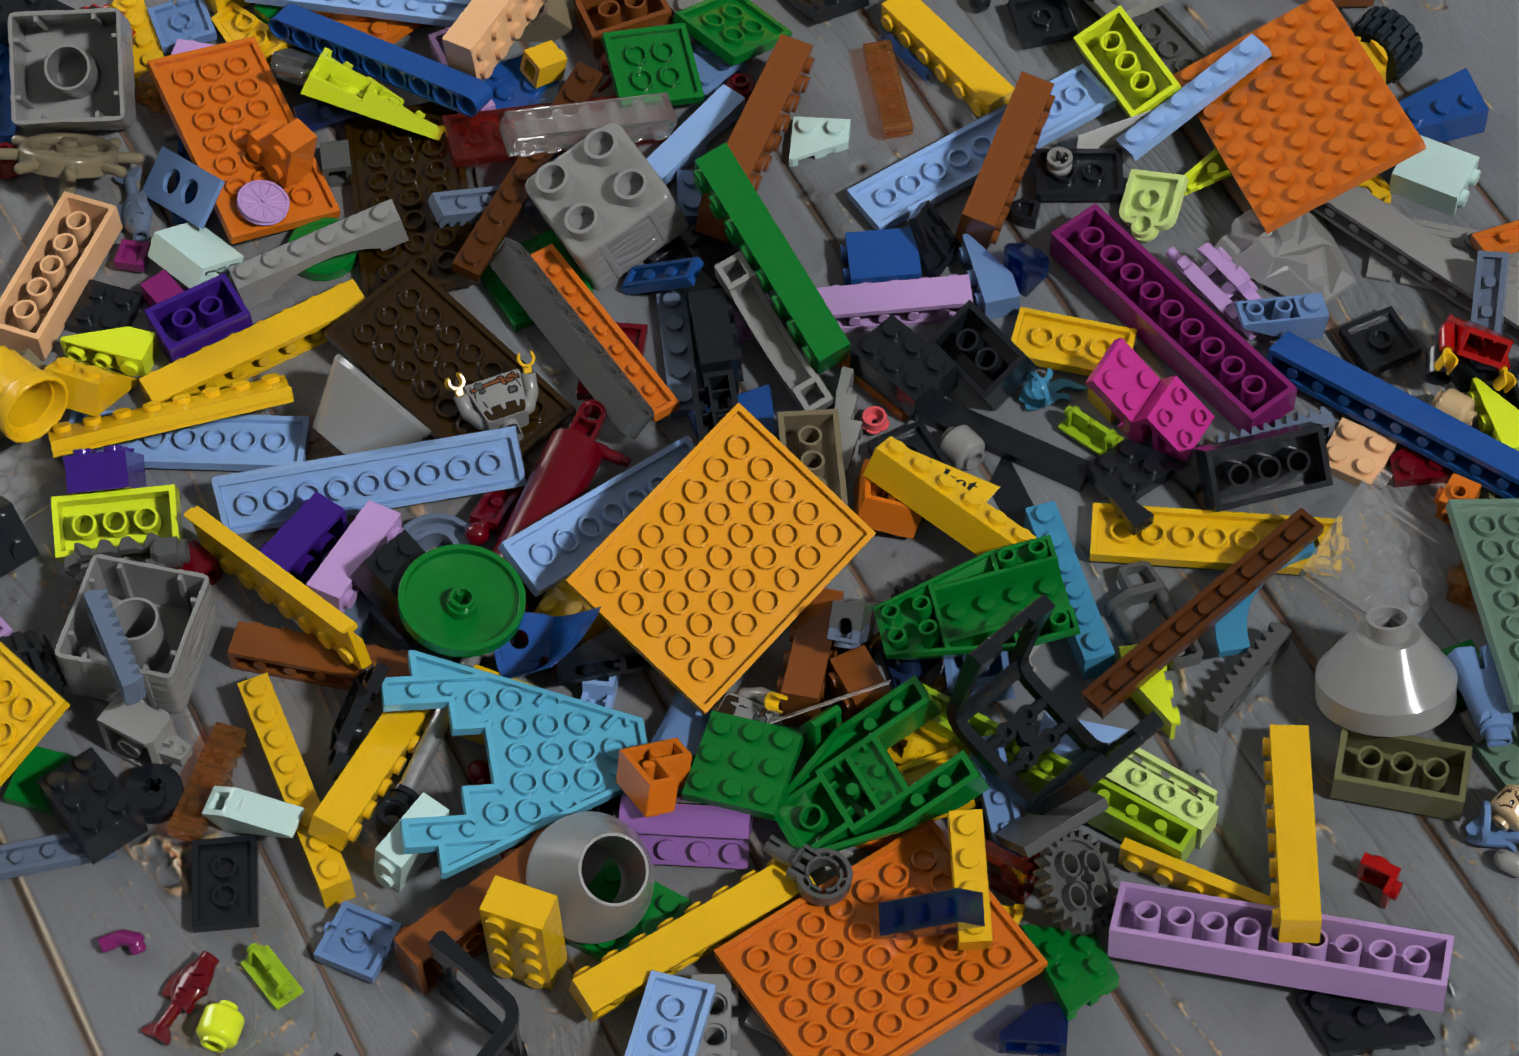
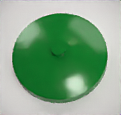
M446 545L422 554L407 568L399 585L398 611L404 627L421 645L446 656L476 657L499 649L517 633L525 613L526 593L517 571L503 557L488 549L474 545Z

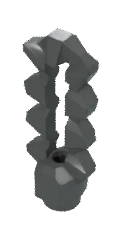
M154 533L147 534L143 546L130 536L122 537L119 547H114L109 540L100 539L96 550L81 543H75L74 552L64 559V570L75 579L78 586H81L88 568L83 567L81 569V564L87 559H92L94 555L103 554L117 558L125 554H145L147 552H150L151 559H145L142 563H151L173 569L183 568V564L190 563L189 544L187 539H178L177 536L161 538Z

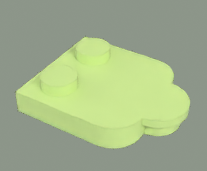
M1131 169L1120 204L1119 215L1128 227H1131V234L1135 240L1143 243L1152 241L1157 237L1159 231H1166L1175 225L1189 181L1186 175Z

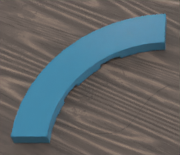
M1314 542L1309 544L1281 569L1300 560L1315 557L1316 548ZM1264 583L1214 625L1218 658L1247 653L1248 648H1250L1247 631L1248 612L1253 599Z

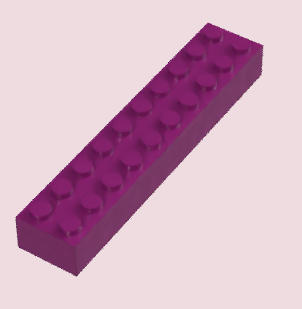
M1096 203L1051 232L1049 255L1123 324L1129 328L1137 329V337L1239 432L1241 429H1244L1251 434L1252 426H1256L1262 431L1263 423L1267 422L1271 426L1275 423L1276 419H1281L1294 409L1297 387Z

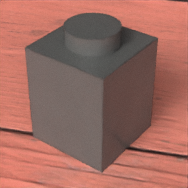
M348 140L319 143L322 172L329 187L351 185L350 174H352Z

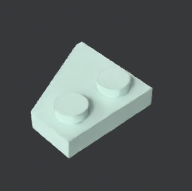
M794 116L789 167L797 166L798 160L813 156L816 160L825 157L829 153H837L849 149L851 119Z

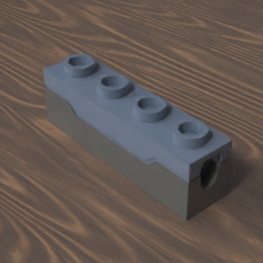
M853 598L833 600L827 639L835 640L834 646L848 649L857 648V646L859 647L864 645L865 642L871 641L874 637L876 624L873 607L879 603Z

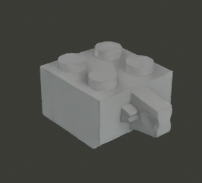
M118 691L97 718L107 751L138 768L152 763L165 764L167 766L173 763L183 767L193 754L192 746L181 739L175 731L173 718L168 712L161 708L155 710L146 705L143 700L126 706L120 691Z

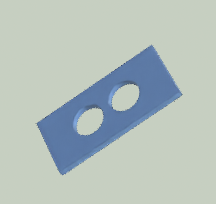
M162 146L142 190L146 191L148 198L193 225L204 229L225 181ZM179 171V185L173 193L169 194L167 191L168 180L174 172ZM196 181L198 184L197 195L191 203L186 204L185 192L188 186Z

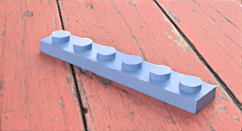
M1249 35L1116 139L1118 145L1136 162L1271 57L1272 54L1269 48L1255 35Z

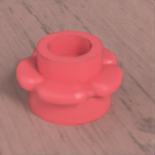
M879 406L866 408L862 418H860L862 429H866L867 433L872 435L887 430L889 420H887L888 415L885 410Z

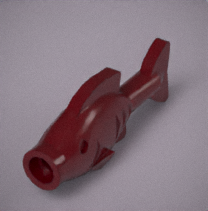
M202 951L199 957L170 978L161 993L164 998L170 999V1005L158 1022H153L142 1028L141 1032L144 1036L155 1038L166 1046L170 1044L171 1031L169 1028L180 1012L185 1011L187 1014H190L195 1007V1003L208 994L214 977L215 967L219 963V960L207 951Z

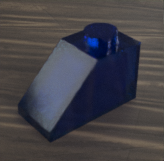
M1008 243L1004 247V266L1012 272L1019 293L1027 297L1048 276L1049 257L1041 250L1034 249L1026 243Z
M1057 1002L1034 1004L1000 1031L999 1053L1066 1056L1068 1021Z

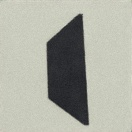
M1001 458L990 480V483L1000 486L993 495V498L1000 511L1024 528L1025 508L1034 506L1012 462Z

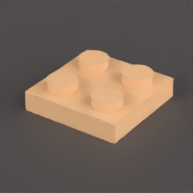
M1342 417L1326 444L1331 475L1372 492L1389 463L1390 455L1396 451L1398 442Z

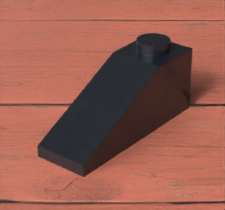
M612 627L572 650L556 663L558 686L651 670V665Z

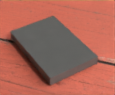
M1088 790L1044 815L1030 812L996 833L995 836L1000 845L1030 858L1107 810L1109 805L1105 797Z

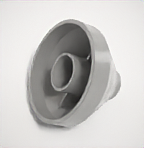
M1380 605L1370 609L1364 620L1358 623L1320 658L1315 671V700L1317 706L1327 718L1348 730L1378 737L1415 735L1435 728L1452 714L1457 701L1458 675L1452 661L1412 621V616L1406 609L1395 605Z

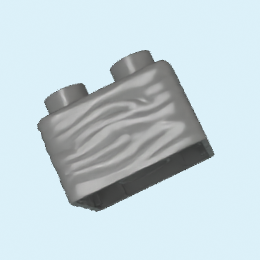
M117 8L20 11L9 14L10 100L13 123L34 133L123 130L134 125L136 111L132 29L130 22Z
M610 122L601 128L591 131L585 139L552 162L541 166L525 183L526 192L535 207L579 266L586 279L596 290H602L616 279H619L633 266L643 262L661 247L684 233L689 227L688 221L666 184L622 126L615 122Z
M103 554L94 555L88 565L76 600L55 648V657L58 660L61 673L64 675L69 690L78 696L111 702L118 691H120L87 614L83 594L94 589L107 590L108 598L112 602V608L115 609L116 617L119 618L120 627H123L124 636L127 637L132 655L135 656L136 664L139 665L140 674H143L147 696L142 700L146 705L155 710L161 708L171 714L183 712L189 702L218 625L216 604L209 577L198 572L177 570L151 563L126 560L125 558H116Z

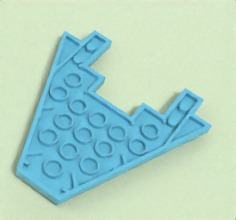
M409 650L407 655L410 676L385 677L382 683L380 694L383 712L447 708L451 736L484 735L491 784L462 786L460 793L464 815L401 819L400 822L404 854L437 852L441 879H447L528 840L536 831L544 830L555 821L567 815L586 812L625 793L616 783L619 750L648 744L644 721L641 717L415 650Z

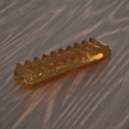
M891 39L863 44V58L866 64V71L868 70V79H870V86L872 87L877 113H879V122H881L884 139L912 135L913 123Z
M216 721L166 829L169 836L190 842L203 839V832L207 833L210 820L202 815V811L214 785L228 787V778H232L233 768H237V759L242 757V748L247 746L248 736L246 729Z

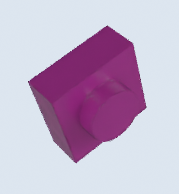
M122 239L114 259L115 268L144 273L149 259L150 243Z

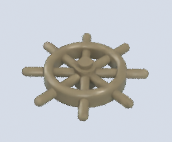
M70 132L44 133L28 138L14 135L11 142L14 146L19 147V149L0 148V160H18V163L14 166V171L17 174L32 172L38 175L59 178L58 201L64 191L76 194L77 179L95 178L108 174L122 178L127 174V170L125 167L118 165V163L141 164L145 159L144 155L139 152H118V149L121 147V141L118 138L106 140L93 135Z

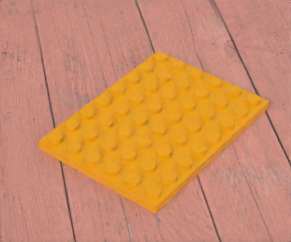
M738 402L564 583L592 609L601 607L598 615L694 707L705 715L867 544L876 532Z

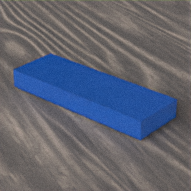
M699 257L633 266L629 270L621 289L626 295L691 287L694 286L704 262Z

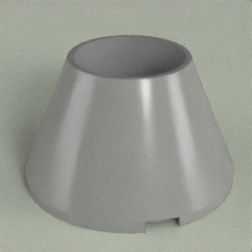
M338 353L334 357L312 427L343 454L416 443L429 436L432 432L429 428Z
M586 811L567 815L552 823L541 833L534 843L528 858L526 884L558 896L565 939L582 944H599L625 935L643 918L653 895L654 868L646 845L628 824L606 813ZM590 845L598 846L608 851L619 866L621 885L617 896L611 903L595 897L584 883L581 870L582 860Z

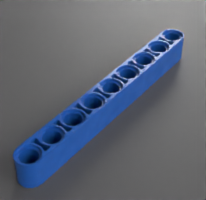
M287 4L269 21L270 31L276 38L319 56L326 47L333 51L332 58L341 64L348 61L353 65V70L463 115L475 116L493 98L491 87L481 79L295 4Z

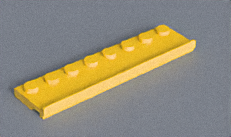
M271 373L262 376L259 381L249 382V380L234 382L232 387L224 389L210 387L204 389L202 394L194 396L180 394L173 397V401L164 403L150 401L143 404L142 408L134 410L120 408L113 411L112 415L101 417V415L97 417L90 415L83 418L82 422L73 424L68 421L60 422L53 425V429L48 432V437L54 458L73 454L72 450L95 449L294 402L292 388L289 386L285 375L279 376L278 373Z
M198 505L194 508L191 507L184 513V517L193 524L201 545L219 561V565L228 575L234 574L237 576L245 588L248 590L253 588L265 603L269 605L273 603L285 618H293L305 633H313L325 648L329 650L333 648L348 665L353 663L362 670L372 663L363 639L354 633L358 628L356 622Z

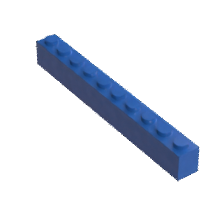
M1289 331L1268 349L1266 360L1300 391L1455 473L1482 484V487L1505 499L1519 498V451Z

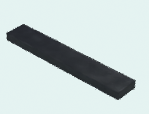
M942 398L918 419H921L924 424L943 432L952 426L968 425L984 441L986 451L1080 492L1089 480L1085 475L1086 465L1091 461L948 399Z

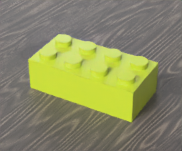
M1121 5L1073 37L1081 54L1109 92L1117 99V103L1128 118L1157 108L1182 88Z
M175 484L51 497L55 558L61 563H64V559L74 552L75 543H81L96 550L100 539L109 540L114 547H119L121 538L130 536L143 546L148 533H154L161 538L177 536L178 539H183L180 492Z

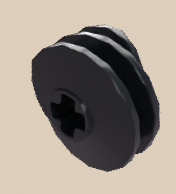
M152 763L143 765L133 771L126 781L125 789L142 809L147 824H161L171 820L180 812L185 803V789L181 777L173 768L165 764Z

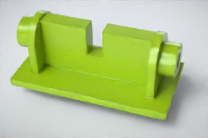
M1069 405L1065 409L1064 416L1066 418L1057 427V429L1099 456L1124 441L1123 437L1116 434V430H1110L1082 412L1077 405L1074 407Z
M253 943L246 949L248 953L247 958L240 962V964L277 1011L304 993L302 987L268 944L263 946Z

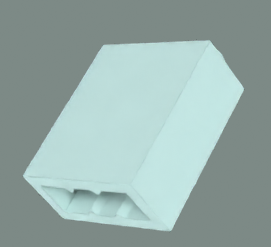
M1420 135L1427 149L1395 166L1391 174L1390 192L1454 216L1459 206H1465L1470 194L1468 190L1470 185L1475 187L1479 180L1481 170L1477 168L1480 157Z
M190 222L154 232L148 257L188 288L197 286L222 273L226 274L230 282H234L228 268L242 263L244 258L242 254L206 227L201 229Z
M423 792L401 819L449 816L450 810ZM401 819L376 847L374 858V875L376 880L385 888L390 889L392 887L399 893L433 853L404 854L400 830Z

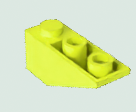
M130 326L60 338L66 358L104 369L120 371L128 376H146L151 371L161 351L156 333Z
M1477 377L1472 378L1470 391L1467 392V396L1475 401L1474 409L1478 413L1477 421L1480 431L1519 451V410Z
M1137 644L1120 646L1118 660ZM1166 665L1130 697L1146 715L1154 711L1164 723L1160 730L1169 739H1174L1176 726H1180V714L1178 707H1172L1171 699L1174 698L1171 680H1166L1165 678Z

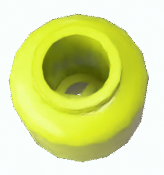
M220 1000L219 1003L207 1005L196 1028V1034L201 1040V1045L217 1053H223L226 1049L234 1048L238 1043L245 1024L244 1016L238 1011L236 1004L227 1000Z

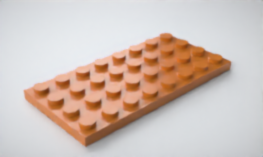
M255 36L147 60V70L192 163L225 181L214 205V210L231 244L295 229L325 217H340L341 210L315 157L313 158L311 172L287 188H284L278 181L273 180L269 176L265 168L258 162L253 161L247 152L249 133L275 117L284 126L295 120ZM254 180H267L278 184L285 190L290 201L286 217L281 222L269 226L249 222L240 214L236 204L237 195L241 187Z

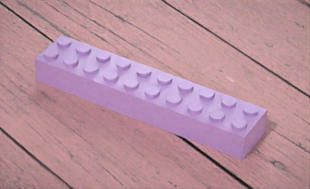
M1120 881L1109 928L1108 957L1443 1013L1454 942L1453 935L1322 914L1319 943H1284L1278 941V929L1272 928L1271 924L1272 908H1277L1276 906Z

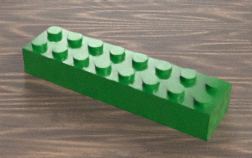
M725 142L695 160V171H693L695 177L693 182L702 196L704 194L708 196L711 203L709 208L717 221L722 219L724 222L726 237L732 245L737 243L743 257L755 272L756 279L764 294L767 293L772 301V308L779 319H784L787 326L786 331L795 345L797 343L800 345L803 352L802 355L812 369L814 368L816 373L820 375L849 358V340L727 143Z

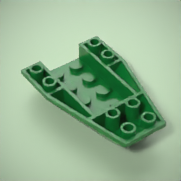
M1050 535L987 551L873 607L886 658L893 660H931L967 656L984 642L987 637L994 634L1041 595H1046L1056 606L1043 625L1034 646L1081 634L1073 606L1070 605L1060 573L1058 558ZM1022 628L1001 644L1003 647L1001 652L1014 650Z

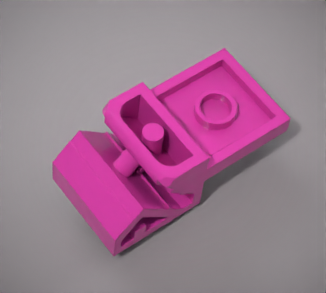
M1123 338L1113 341L1085 382L1121 420L1118 428L1128 439L1141 444L1146 441L1152 432L1153 449L1182 461L1188 459L1215 418L1176 375L1160 379Z

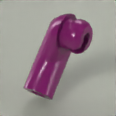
M120 929L98 938L103 953L122 946H128L130 953L136 955L146 951L147 948L144 943L145 937L142 933L127 929Z

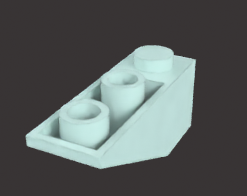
M214 785L202 815L225 832L293 838L305 809L237 787Z

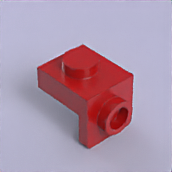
M1364 853L1359 863L1356 878L1383 890L1379 903L1380 907L1386 908L1390 899L1396 901L1403 886V883L1399 881L1402 868L1389 863L1382 856Z

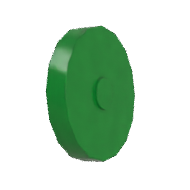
M325 217L297 227L288 239V243L340 220L333 217ZM352 251L329 258L307 268L299 274L314 281H331L343 277L356 266L359 261V252Z

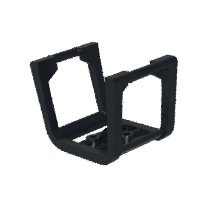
M1046 595L1038 597L966 656L946 708L947 720L958 739L1018 804L1027 811L1037 815H1044L1091 789L1164 726L1162 719L1152 711L1132 729L1109 743H1103L1097 740L1033 671L1029 663V655L1043 625L1056 606ZM1022 628L1011 655V664L971 696L980 675L1003 650L1001 644ZM1019 680L1035 701L1030 705L1020 706L1009 722L1000 723L993 731L991 737L984 741L968 720ZM1045 710L1057 725L1052 729H1044L1037 737L1036 731L1031 726L1037 720L1038 714ZM1067 734L1085 753L1036 794L1033 793L1018 778L1017 774L1020 772L1025 773L1032 769L1038 762L1039 757L1042 754L1047 755L1052 752L1059 744L1060 738ZM1015 738L1017 745L1021 749L1015 755L1013 762L1007 766L996 754L995 750L997 748H1006Z
M438 931L428 943L432 958L440 963L442 973L437 978L440 994L473 1018L492 1035L476 1056H500L505 1048L513 1056H528L520 1036V1012L515 997L446 932ZM455 968L468 977L504 1010L505 1019L503 1022L457 980ZM336 1052L333 1056H342V1055H340L339 1053Z

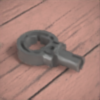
M774 835L769 838L770 842H766L762 853L788 867L785 875L786 878L796 883L798 892L808 902L818 906H830L842 901L849 893L853 871L848 859L840 852L829 848L814 849L807 844L801 849H795ZM821 866L831 867L836 872L839 870L838 882L833 887L826 888L825 894H821L822 888L815 886L809 877L812 871Z

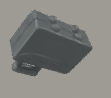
M296 47L281 49L272 53L270 69L275 79L303 87L319 55Z

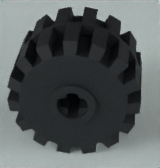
M19 631L13 632L6 637H0L2 643L62 696L66 681L61 673V668L55 657L51 642L44 634L36 635L35 631H27L21 634Z

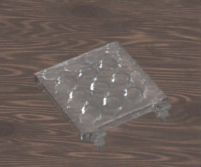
M1382 468L1371 485L1364 481L1360 483L1299 572V575L1363 619L1366 618L1367 612L1376 606L1395 605L1406 609L1411 614L1412 621L1418 625L1460 562L1461 556L1453 531L1447 539L1381 494L1393 474Z

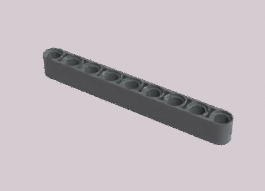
M507 238L489 262L491 268L592 397L605 406L607 416L618 430L630 438H637L654 416L652 407L528 251L517 241Z

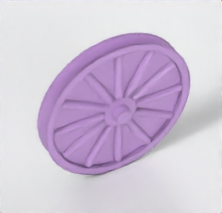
M254 180L241 187L237 195L236 204L238 211L246 220L257 225L269 226L281 222L286 217L290 201L285 190L278 184L267 180Z

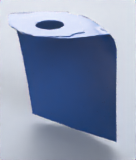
M601 607L566 616H550L543 613L525 612L518 630H522L527 634L529 639L527 646L524 649H516L508 641L505 645L494 651L497 668L501 676L511 679L551 668L583 638L597 617ZM541 657L549 658L543 666L539 665Z

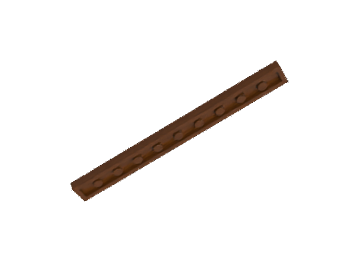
M579 61L577 62L453 260L451 270L478 282L530 198L525 189L527 179L535 174L541 166L553 161L600 85L604 73Z
M1303 508L1298 509L1081 691L1080 699L1104 719L1323 533L1324 526Z

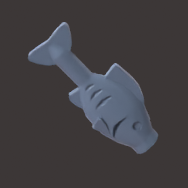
M136 166L129 170L124 177H114V180L119 185L125 187L127 195L125 202L116 206L122 227L132 235L134 241L144 242L150 237L149 230L153 209L147 201L148 195L146 191L141 190L138 192L136 182L139 180L143 170L140 166Z

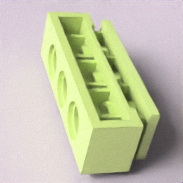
M1141 748L1135 750L1115 767L1111 773L1104 777L1109 782L1197 827L1195 847L1198 849L1202 847L1216 826L1219 806L1216 805L1218 791ZM1135 755V756L1141 758V759H1142V762H1141V763L1137 762V761L1133 758V756ZM1161 771L1168 773L1170 775L1169 779L1161 774ZM1189 787H1193L1199 792L1195 794L1189 789Z

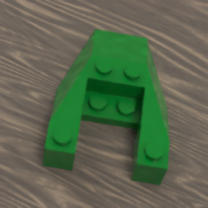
M916 675L834 729L788 785L776 822L793 848L801 849L807 844L814 849L829 848L840 851L894 835L960 808L990 788L975 763L964 750L911 786L908 785L887 749L942 713L927 688Z

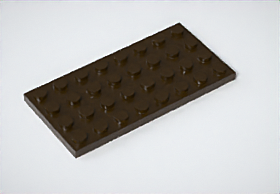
M432 101L406 107L413 113L420 110L425 114L424 119L437 126L442 125L445 127L439 141L367 116L344 120L352 168L350 178L354 214L392 199L409 241L383 252L381 248L358 250L362 289L365 298L412 261L445 291L481 284V277L476 282L451 270L452 262L472 232L474 224L470 225L467 221L463 226H460L457 222L453 227H450L447 223L443 228H440L428 203L430 195L434 192L469 189L459 112Z
M413 261L324 331L325 338L378 387L432 431L430 435L434 439L484 431L478 430L462 419L453 398L455 396L454 391H449L445 387L444 382L446 378L449 377L452 386L457 387L459 380L456 377V373L463 374L466 386L518 368L520 374L523 372V367L516 361L517 355ZM537 373L539 394L535 411L529 415V424L521 428L524 435L523 439L519 441L522 459L548 439L553 431L560 429L576 415V408Z

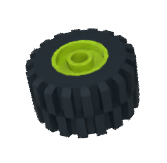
M1386 6L1370 8L1350 27L1355 36L1361 37V42L1370 44V39H1372L1385 49L1388 56L1386 84H1394L1400 80L1420 60L1419 58L1423 54V43L1420 41L1421 37L1416 32L1414 25L1404 15H1400L1398 11L1390 10Z

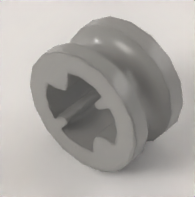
M1055 147L1049 150L1046 165L1048 172L1055 176L1067 175L1072 169L1073 155L1071 151L1064 147Z

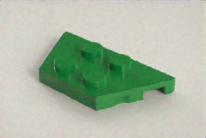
M1029 924L1022 925V931L1048 962V966L1044 968L1042 975L1067 1021L1074 1019L1077 1010L1085 1004L1091 1007L1099 1001L1102 995L1109 994L1119 986V975L1095 933L1085 936L1080 934L1073 936L1070 930L1062 931L1061 928Z

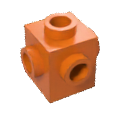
M1453 473L1446 487L1440 486L1433 501L1437 505L1435 518L1451 525L1445 508L1448 500L1479 499L1482 484Z

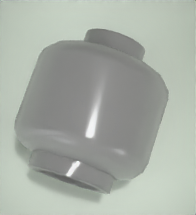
M968 425L949 427L942 434L940 449L956 469H974L984 459L985 443Z

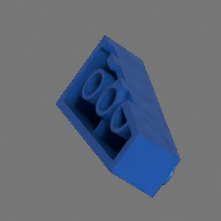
M1467 67L1399 101V104L1419 135L1443 143L1485 131L1489 109Z

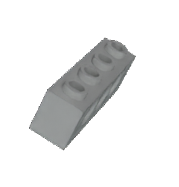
M691 974V979L716 985V994L711 1009L717 1008L722 1010L717 1015L709 1014L697 1056H738V1047H732V1037H738L739 1021L738 1017H732V1008L739 1006V989L732 985V979L728 974ZM711 1039H719L722 1041L720 1044L715 1046L707 1044V1042Z

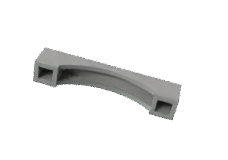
M389 199L228 269L242 301L247 309H250L273 299V294L283 284L317 263L344 253L363 249L381 248L383 252L409 241L393 201Z
M739 251L714 266L716 279L721 287H723L728 298H731L733 306L800 411L834 409L833 397L784 328L742 253Z

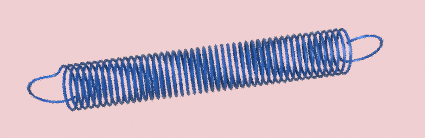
M890 34V39L885 44L890 49L892 47V51L907 65L910 64V68L927 83L925 75L931 76L930 74L933 73L899 41L898 43L895 42L897 39Z

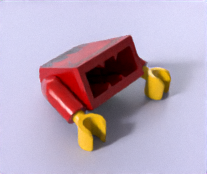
M1450 314L1439 328V351L1442 354L1434 363L1435 370L1439 371L1444 366L1447 370V375H1449L1459 361L1455 354L1493 366L1500 375L1492 381V385L1496 391H1500L1503 388L1506 394L1517 383L1515 376L1508 371L1511 368L1508 354L1514 341L1481 324Z

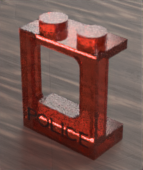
M985 839L986 860L999 866L1002 870V877L987 869L988 886L1018 904L1024 905L1036 889L1034 884L1040 882L1039 877L1035 876L1033 871L1039 869V866L1034 862V858L1041 855L1038 852L1030 858L1026 856L1019 858Z

